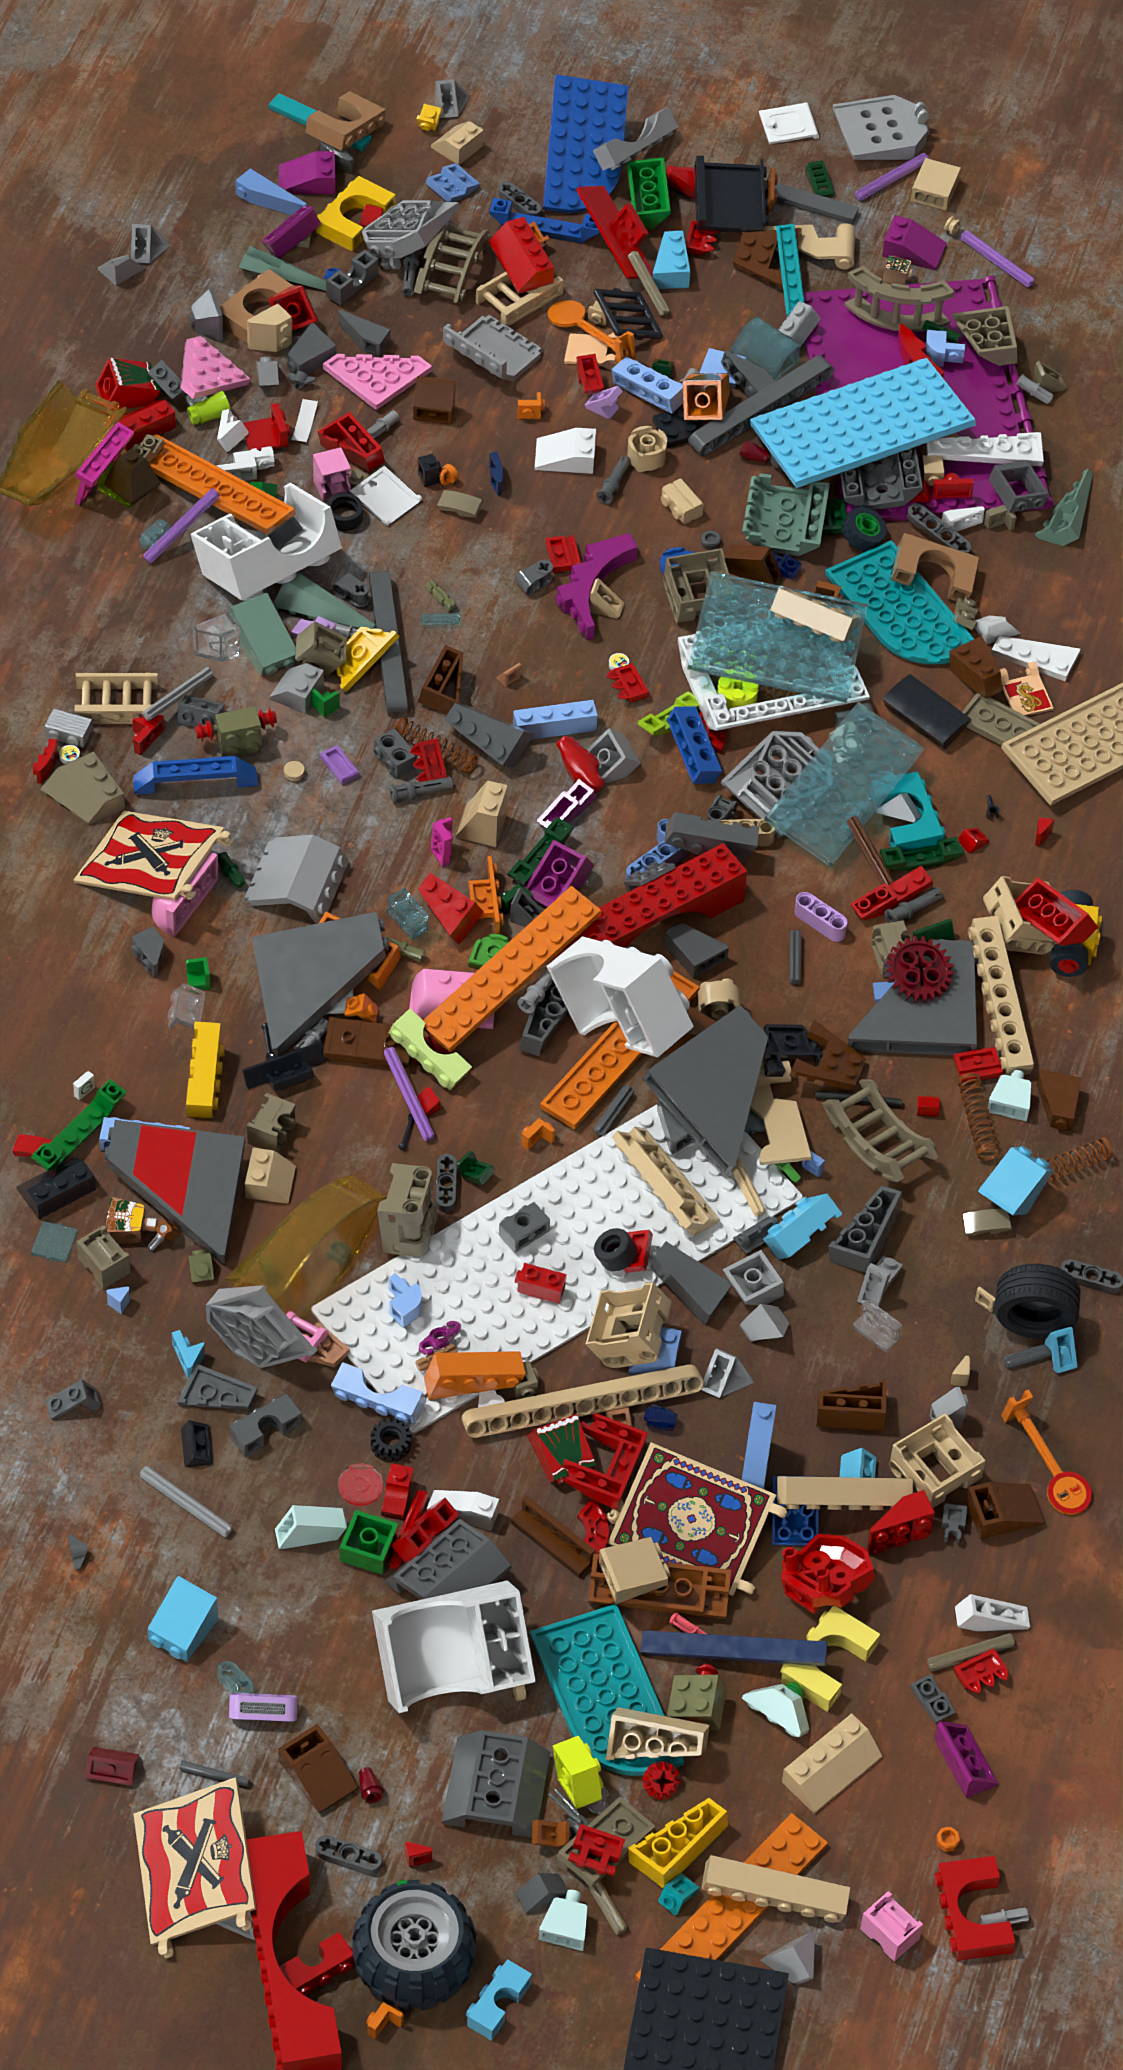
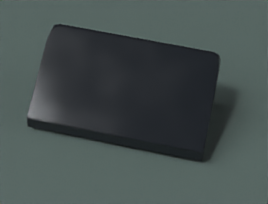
M189 1420L181 1428L184 1466L211 1465L212 1454L209 1424Z

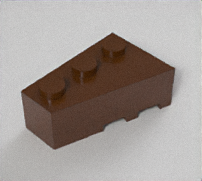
M982 636L949 651L950 671L986 699L1002 691L1001 671Z
M447 645L443 647L421 689L419 703L447 715L454 703L459 704L463 652Z
M886 1379L879 1380L878 1384L867 1385L863 1383L859 1384L857 1388L846 1389V1387L818 1393L816 1427L884 1431Z

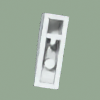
M434 1490L427 1510L445 1497L460 1514L455 1520L461 1519L469 1525L488 1531L492 1530L499 1513L498 1498L479 1492Z
M972 1594L955 1606L957 1625L960 1628L973 1631L1024 1630L1030 1628L1028 1610L1025 1606Z

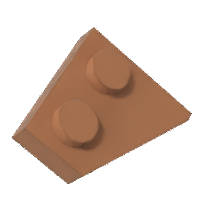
M317 1322V1323L314 1325V1326H316V1327H318V1328H320V1327L325 1328V1327H324L321 1323H319V1322ZM328 1330L326 1339L318 1345V1350L311 1355L308 1361L336 1367L350 1353V1348ZM308 1332L305 1334L310 1338L313 1337V1335Z

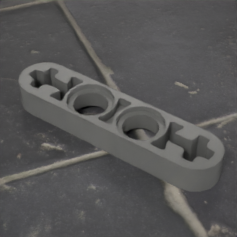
M917 503L910 505L907 518L911 523L938 544L958 550V547H965V550L962 549L961 552L970 553L971 545L968 540L923 505ZM917 511L920 512L919 515H918V514H916L915 516L913 515V512H914V513H916ZM934 522L937 527L930 529L926 526V523ZM947 533L951 535L952 539L948 541L943 540L941 535Z

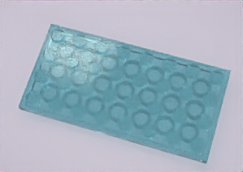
M858 702L766 815L764 820L825 864L832 867L855 839L847 824V820L852 816H857L864 827L921 756L925 748Z

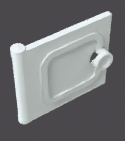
M807 102L759 111L769 145L813 137V139L819 138Z
M385 466L350 490V493L357 496L362 501V504L385 526L391 524L422 501L420 495H416Z

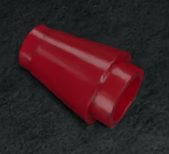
M744 441L739 455L743 456V459L765 463L769 452L752 441Z
M362 1768L359 1771L361 1798L368 1804L377 1803L383 1798L384 1789L372 1768Z

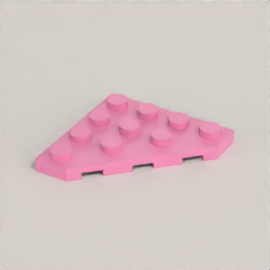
M198 336L186 340L181 389L192 399L215 394L221 390L227 391L249 385L250 378L223 356L218 349L210 345L205 338Z
M336 354L323 363V369L375 410H378L415 384L417 376L425 377L432 372V366L420 356L399 358V355H384V358H378L364 354H356V357H345V354Z

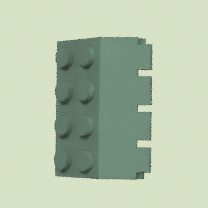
M760 473L759 477L752 476L749 487L751 490L748 493V505L746 506L745 521L742 529L746 540L753 546L770 547L773 553L801 556L820 547L830 483L816 481L810 483L809 490L770 485L771 475Z

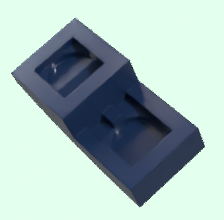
M496 451L489 453L490 484L497 496L502 494L503 468Z

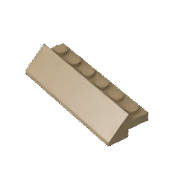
M633 1127L629 1133L617 1131L612 1136L613 1140L617 1143L616 1147L626 1154L629 1158V1163L639 1170L641 1178L651 1185L654 1189L653 1193L664 1201L666 1209L677 1217L679 1225L687 1230L692 1237L720 1221V1218L646 1128Z

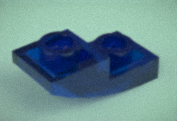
M773 552L782 577L793 579L802 563L787 554L782 558Z

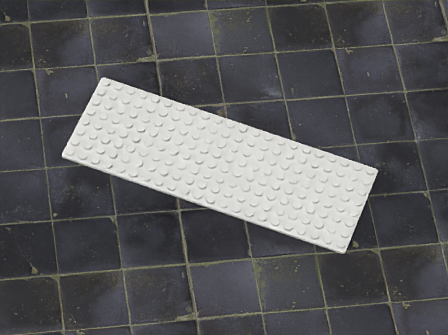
M657 1105L433 1235L425 1255L421 1257L399 1255L312 1306L311 1312L326 1329L350 1348V1353L347 1357L355 1367L363 1370L366 1380L376 1393H391L402 1384L423 1392L426 1403L416 1423H404V1427L408 1425L411 1434H416L479 1396L480 1393L428 1400L424 1381L427 1369L419 1371L415 1361L422 1357L426 1358V1355L419 1351V1344L429 1335L431 1330L444 1325L447 1326L446 1323L449 1321H457L461 1324V1332L450 1344H454L458 1352L520 1351L522 1361L529 1360L530 1364L590 1329L600 1291H626L642 1288L645 1283L651 1282L657 1287L663 1285L665 1282L650 1267L653 1261L651 1255L657 1246L662 1247L665 1241H667L696 1261L701 1262L734 1242L733 1237L768 1216H777L794 1206L802 1198V1194L775 1164L760 1165L759 1160L762 1149L744 1130L738 1156L766 1209L763 1216H754L732 1171L726 1177L696 1141L673 1155L670 1153L657 1112ZM633 1127L646 1128L720 1218V1221L692 1237L687 1230L679 1225L677 1217L666 1209L664 1201L653 1193L654 1189L651 1185L641 1178L639 1170L629 1163V1158L626 1154L616 1147L617 1143L613 1140L612 1136L617 1131L629 1133ZM535 1202L550 1218V1231L514 1253L500 1238L499 1223L505 1217L517 1213L522 1206H528ZM613 1228L624 1229L626 1232L650 1229L653 1237L647 1270L626 1273L625 1270H607L602 1266L594 1253V1244L597 1238L603 1232ZM524 1263L567 1274L566 1288L560 1304L517 1292L518 1283H515L517 1271L522 1270ZM394 1273L400 1278H404L410 1287L417 1282L422 1292L421 1312L413 1322L404 1328L389 1314V1301L395 1298L388 1290L389 1277ZM606 1303V1307H605V1311H606V1312H607L608 1306H609L608 1303Z

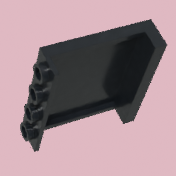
M696 156L694 164L696 230L764 231L765 226H768L769 216L765 214V210L768 208V198H765L767 182H764V178L767 175V167L764 166L763 159H760L759 165L707 163L704 162V156Z

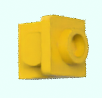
M424 104L420 116L416 118L418 127L426 131H436L442 114V108Z

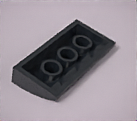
M911 674L898 682L882 698L885 706L945 750L971 721L970 717Z

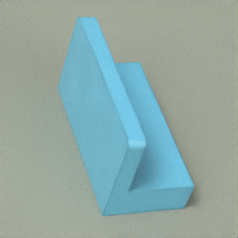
M863 1448L843 1454L841 1456L840 1477L875 1478L877 1457Z

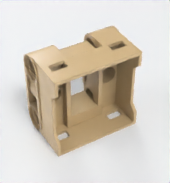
M1001 876L988 893L984 895L983 901L991 916H998L1006 950L1034 954L1049 953L1057 943L1031 925L1030 922L1023 921L1024 919L1021 917L1015 900L1032 883L1011 881L1010 877Z
M653 1282L645 1283L642 1288L626 1291H600L586 1340L587 1347L605 1366L610 1368L657 1361L662 1345V1340L659 1338L662 1324L667 1323L673 1302ZM606 1303L609 1304L607 1312L605 1311ZM626 1329H638L636 1332L625 1333Z
M946 1413L893 1444L889 1462L890 1469L897 1478L913 1479V1493L925 1491L932 1508L943 1503L946 1495L960 1486L967 1488L982 1479L985 1459L979 1452L971 1448L955 1429L952 1420ZM933 1453L951 1477L940 1482L921 1460L922 1458Z

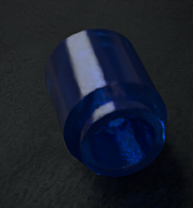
M652 1404L651 1408H646L643 1420L647 1421L646 1426L666 1432L667 1430L673 1431L678 1414L673 1413L671 1409Z

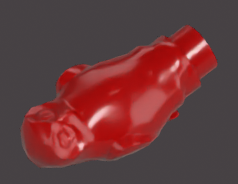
M669 165L668 169H665L667 186L673 187V189L684 193L687 197L695 199L694 168Z
M562 737L556 745L560 750L568 776L574 783L580 779L592 788L595 794L600 792L604 788L605 782L598 772V767L600 766L598 759L573 737Z

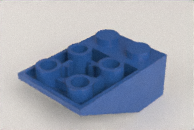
M778 1476L771 1477V1493L776 1494L774 1504H777ZM783 1476V1477H810V1476ZM777 1504L785 1508V1504ZM799 1504V1509H786L787 1514L785 1518L771 1513L772 1545H807L818 1534V1509H806V1505Z

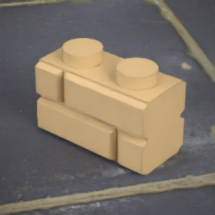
M681 478L672 484L663 486L662 504L672 510L675 519H679L685 525L693 519L702 517L704 504Z

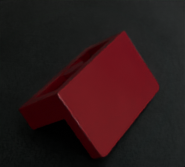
M93 1747L88 1754L85 1778L132 1786L139 1754Z

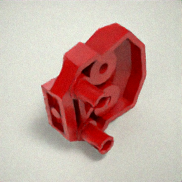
M817 1534L801 1551L788 1547L782 1552L784 1559L782 1560L781 1580L785 1596L794 1600L802 1607L807 1608L813 1614L826 1605L842 1608L854 1599L853 1595L866 1590L875 1580L874 1568L868 1551L845 1536Z

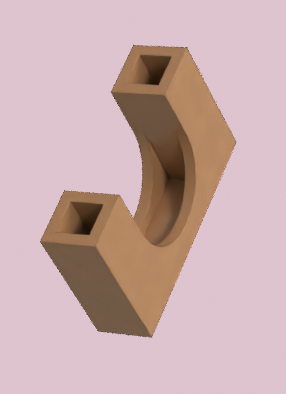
M349 91L339 97L337 114L351 121H341L318 110L308 116L305 133L343 151L379 127H382L385 123L386 109Z
M270 269L259 274L255 280L246 284L242 290L233 294L225 303L219 305L222 313L223 327L248 344L247 320L254 316L246 308L256 302H269L268 299L293 285Z
M904 533L898 544L891 580L910 586L916 574L917 565L921 562H933L943 567L950 577L947 599L957 601L959 597L963 599L965 597L969 598L973 589L979 557Z

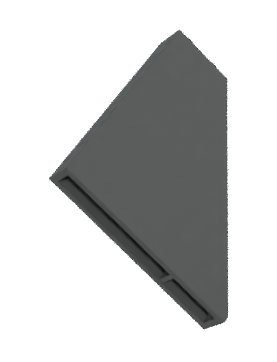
M377 912L252 937L274 1057L284 1054L386 959L385 950L389 948L387 938H382L381 933L385 931L383 918L378 919Z
M933 940L932 945L934 946L940 943V951L943 949L947 950L944 956H951L948 963L954 965L952 970H950L954 974L950 978L952 980L950 986L947 985V991L942 992L940 998L935 995L933 1001H930L927 997L925 1003H922L921 998H918L916 1003H914L911 996L908 1000H905V993L898 996L899 989L892 990V985L850 1033L848 1045L857 1052L953 1056L956 1053L976 1050L974 942L966 940ZM924 956L926 961H932L930 957ZM927 976L929 980L936 981L934 977ZM907 977V978H906V979H907L909 982H911V983H914V982H915V981H914L912 978H910V977Z
M741 1005L651 1067L642 1079L726 1177L731 1173L737 1162L768 1040L764 1029L757 1025L750 1013L744 1010Z

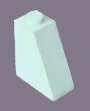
M293 1505L275 1528L279 1549H287L338 1540L347 1528V1519L344 1517L343 1508Z

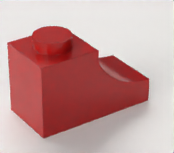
M391 1463L381 1516L400 1520L404 1519L413 1485V1467Z

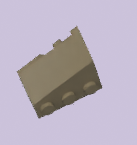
M94 752L58 767L40 789V792L54 798L57 804L67 807L70 813L87 825L125 809L123 791Z

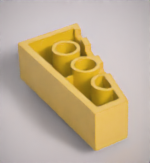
M195 1022V1039L192 1042L186 1114L187 1117L213 1118V1111L218 1109V1097H215L216 1092L220 1093L221 1080H218V1075H222L223 1062H220V1057L225 1055V1045L221 1044L220 1023Z
M710 1798L706 1799L685 1812L684 1816L680 1819L667 1823L665 1828L659 1832L651 1833L641 1843L628 1847L629 1863L664 1889L668 1882L681 1874L728 1827L727 1811Z

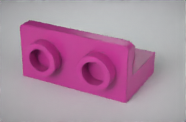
M451 817L438 820L433 823L431 851L442 867L450 864V855H452L453 820Z

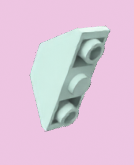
M783 1684L752 1690L743 1695L742 1699L748 1702L747 1704L750 1708L767 1715L766 1718L769 1721L786 1728L785 1731L791 1736L801 1737L808 1733L809 1725L801 1696Z

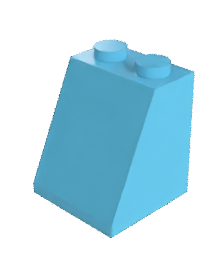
M1024 1146L1011 1147L978 1192L1010 1214L1024 1215L1029 1212L1054 1170L1048 1167L1049 1163L1044 1159L1033 1157L1031 1155L1032 1152Z
M178 1576L148 1627V1640L153 1646L157 1648L162 1647L169 1651L170 1655L174 1658H181L188 1662L218 1621L217 1597Z

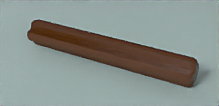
M852 816L847 820V824L881 884H892L894 880L857 816Z

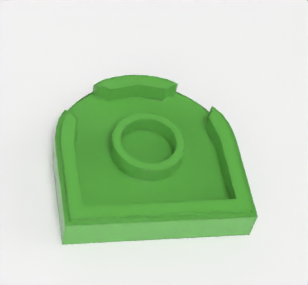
M489 934L487 937L478 939L473 946L468 967L480 969L510 942L509 939L500 934Z

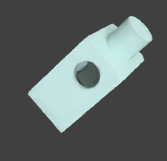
M1013 1070L1011 1076L1001 1075L989 1099V1113L1027 1122L1030 1109L1031 1082L1023 1079L1024 1073L1022 1071Z
M568 1890L565 1899L558 1897L553 1899L540 1926L539 1940L583 1951L587 1905L579 1903L581 1898L580 1892Z

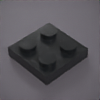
M684 408L676 409L672 414L665 412L653 415L652 421L657 431L660 429L667 437V448L688 443L689 437L700 429L696 420H684Z

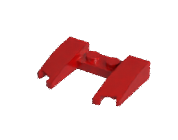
M594 1413L593 1419L595 1422L589 1426L584 1421L581 1423L584 1433L616 1450L606 1474L565 1459L563 1468L568 1469L569 1474L565 1482L584 1495L617 1510L635 1464L645 1445L648 1432Z

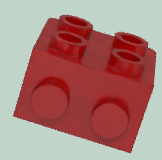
M279 403L271 404V418L243 423L248 430L245 440L249 450L257 448L258 451H261L262 447L272 446V450L288 447V436L291 435L290 426L285 424V412L280 409Z

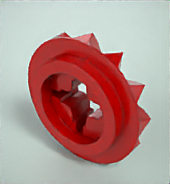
M664 1761L651 1764L643 1775L645 1791L651 1797L659 1800L670 1798L677 1792L681 1783L677 1769L672 1764ZM664 1774V1778L671 1782L664 1783L661 1789L660 1784L653 1781V1779H659Z

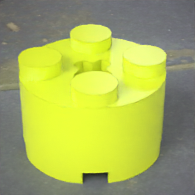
M736 667L720 677L717 695H724L729 712L731 708L757 703L759 683L751 673L743 668Z

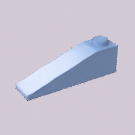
M249 169L235 180L236 194L249 203L289 215L294 214L303 205L307 206L305 202L252 169Z

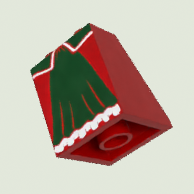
M117 358L108 359L95 384L104 413L146 406L156 400L157 396L160 395L161 387L148 374L153 368L151 363Z
M577 1414L536 1428L527 1434L528 1440L550 1483L557 1481L558 1484L565 1482L566 1477H569L568 1469L563 1468L565 1459L587 1468H592L596 1465Z

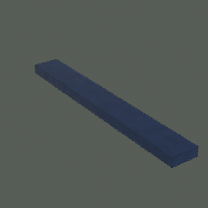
M643 1630L640 1653L641 1655L826 1666L828 1643L827 1641Z

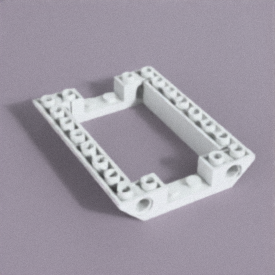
M787 617L786 620L773 618L678 637L683 671L699 703V708L706 721V725L712 730L717 731L868 700L870 696L857 667L850 668L841 648L842 641L841 643L829 639L830 635L825 633L822 635L816 634L811 631V627L806 625L799 627L793 624L792 619ZM815 641L834 683V688L731 708L728 712L724 695H717L710 679V662L722 660L725 653L730 649L737 651L736 657H739L740 655L745 656Z

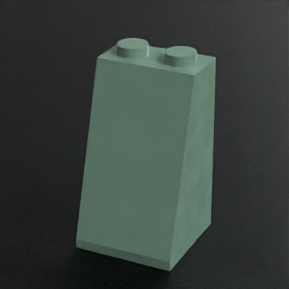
M267 593L231 606L227 626L260 676L265 674L271 675L282 667L289 668L297 662L295 660L296 647Z

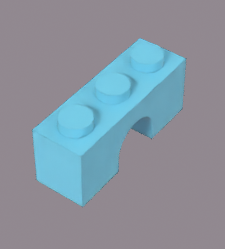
M508 1959L503 1966L499 1965L493 1974V1981L490 1985L486 1984L482 1988L479 1995L481 1998L476 2004L472 2003L466 2013V2016H468L467 2026L491 2041L505 2023L506 2014L505 2011L496 2006L495 2002L501 1998H510L519 2003L532 1982V1974Z

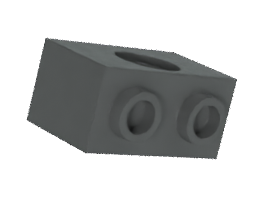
M535 1202L528 1206H522L517 1213L505 1217L499 1223V1236L514 1253L550 1231V1218Z

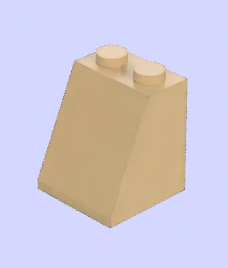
M487 781L466 805L456 835L457 839L493 847L497 846L507 815L508 785Z
M651 1537L600 1550L599 1564L616 1604L668 1585L669 1569L666 1563L662 1564L659 1557L662 1555L661 1549L657 1542L653 1543Z

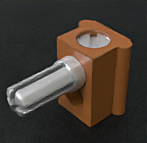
M161 1219L159 1221L160 1224L155 1228L158 1233L150 1242L148 1248L154 1251L164 1239L174 1241L177 1236L181 1235V1231L173 1223Z

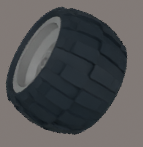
M408 1880L407 1884L398 1886L394 1883L385 1887L381 1895H375L361 1911V1917L355 1923L352 1936L353 1958L356 1964V1971L364 1985L371 1988L372 1994L382 2002L387 2003L389 2001L395 2004V2007L409 2011V2007H420L421 2011L431 2009L439 2001H448L458 1992L459 1986L467 1981L473 1969L476 1956V1931L471 1917L467 1916L465 1906L454 1894H447L445 1888L433 1882L431 1885L421 1884L420 1880ZM412 1938H417V1939H419V1940H418V1941H412V1940H410V1939H412ZM408 1953L410 1956L406 1958L401 1956V1954ZM425 1953L428 1956L421 1958L418 1955Z

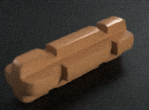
M449 1344L444 1349L442 1348L433 1354L426 1355V1358L422 1357L416 1360L417 1369L419 1371L428 1369L435 1353L458 1352L456 1346Z

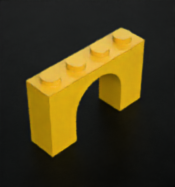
M358 176L349 183L343 192L338 194L332 203L327 205L321 214L317 215L321 224L315 229V233L353 252L363 242V227L346 219L343 214L351 209H364L366 204L383 208V214H385L391 207L395 206L396 194Z

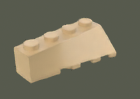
M785 587L778 589L770 611L775 612L774 616L786 620V617L792 619L793 624L799 627H804L805 625L811 627V631L816 634L822 635L825 633L830 635L829 639L841 643V641L848 640L860 619V616L853 614L851 617L845 615L846 612L840 608L831 607L829 609L827 604L815 599L810 601L808 596Z
M618 1707L611 1718L606 1760H614L615 1758L635 1759L636 1757L658 1758L659 1756L701 1755L707 1747L710 1725Z

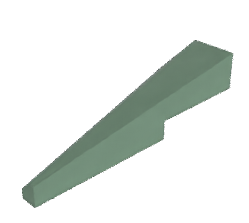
M252 245L249 246L247 253L244 254L239 268L261 274L270 269L287 281L326 291L325 280L309 274L307 271L276 258L267 252L258 250Z
M1089 469L1082 472L1083 477L1081 481H1076L1073 484L1074 490L1066 493L1053 510L1052 519L1050 521L1046 520L1043 523L1045 528L1035 534L1038 539L1062 546L1079 539L1093 477Z
M298 571L292 581L283 583L273 603L277 611L279 608L289 610V613L295 615L297 612L308 615V619L316 620L320 616L333 623L337 622L349 627L352 625L355 629L360 627L376 629L374 623Z

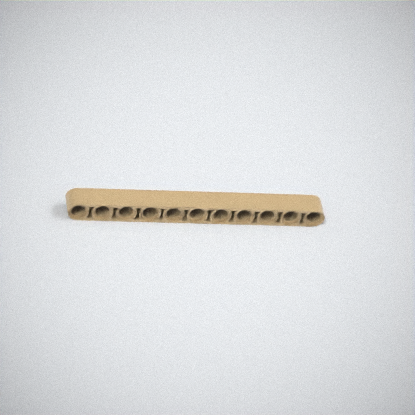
M684 1365L473 1408L465 1411L461 1420L467 1434L470 1437L478 1438L556 1422L575 1414L580 1417L696 1393L703 1388L704 1381L696 1366Z

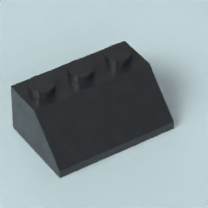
M74 1157L63 1162L56 1170L46 1171L16 1187L39 1220L96 1190L94 1174L83 1160Z

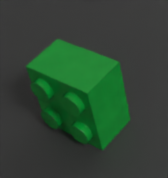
M355 1510L339 1547V1561L383 1575L394 1549L391 1545L398 1539L399 1523Z

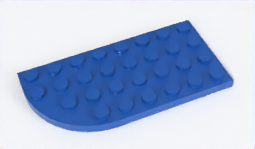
M555 75L542 210L562 213H576L587 210L576 191L578 187L604 186L609 195L614 191L620 177L621 166L612 171L610 168L602 170L593 150L615 138L624 141L628 85Z

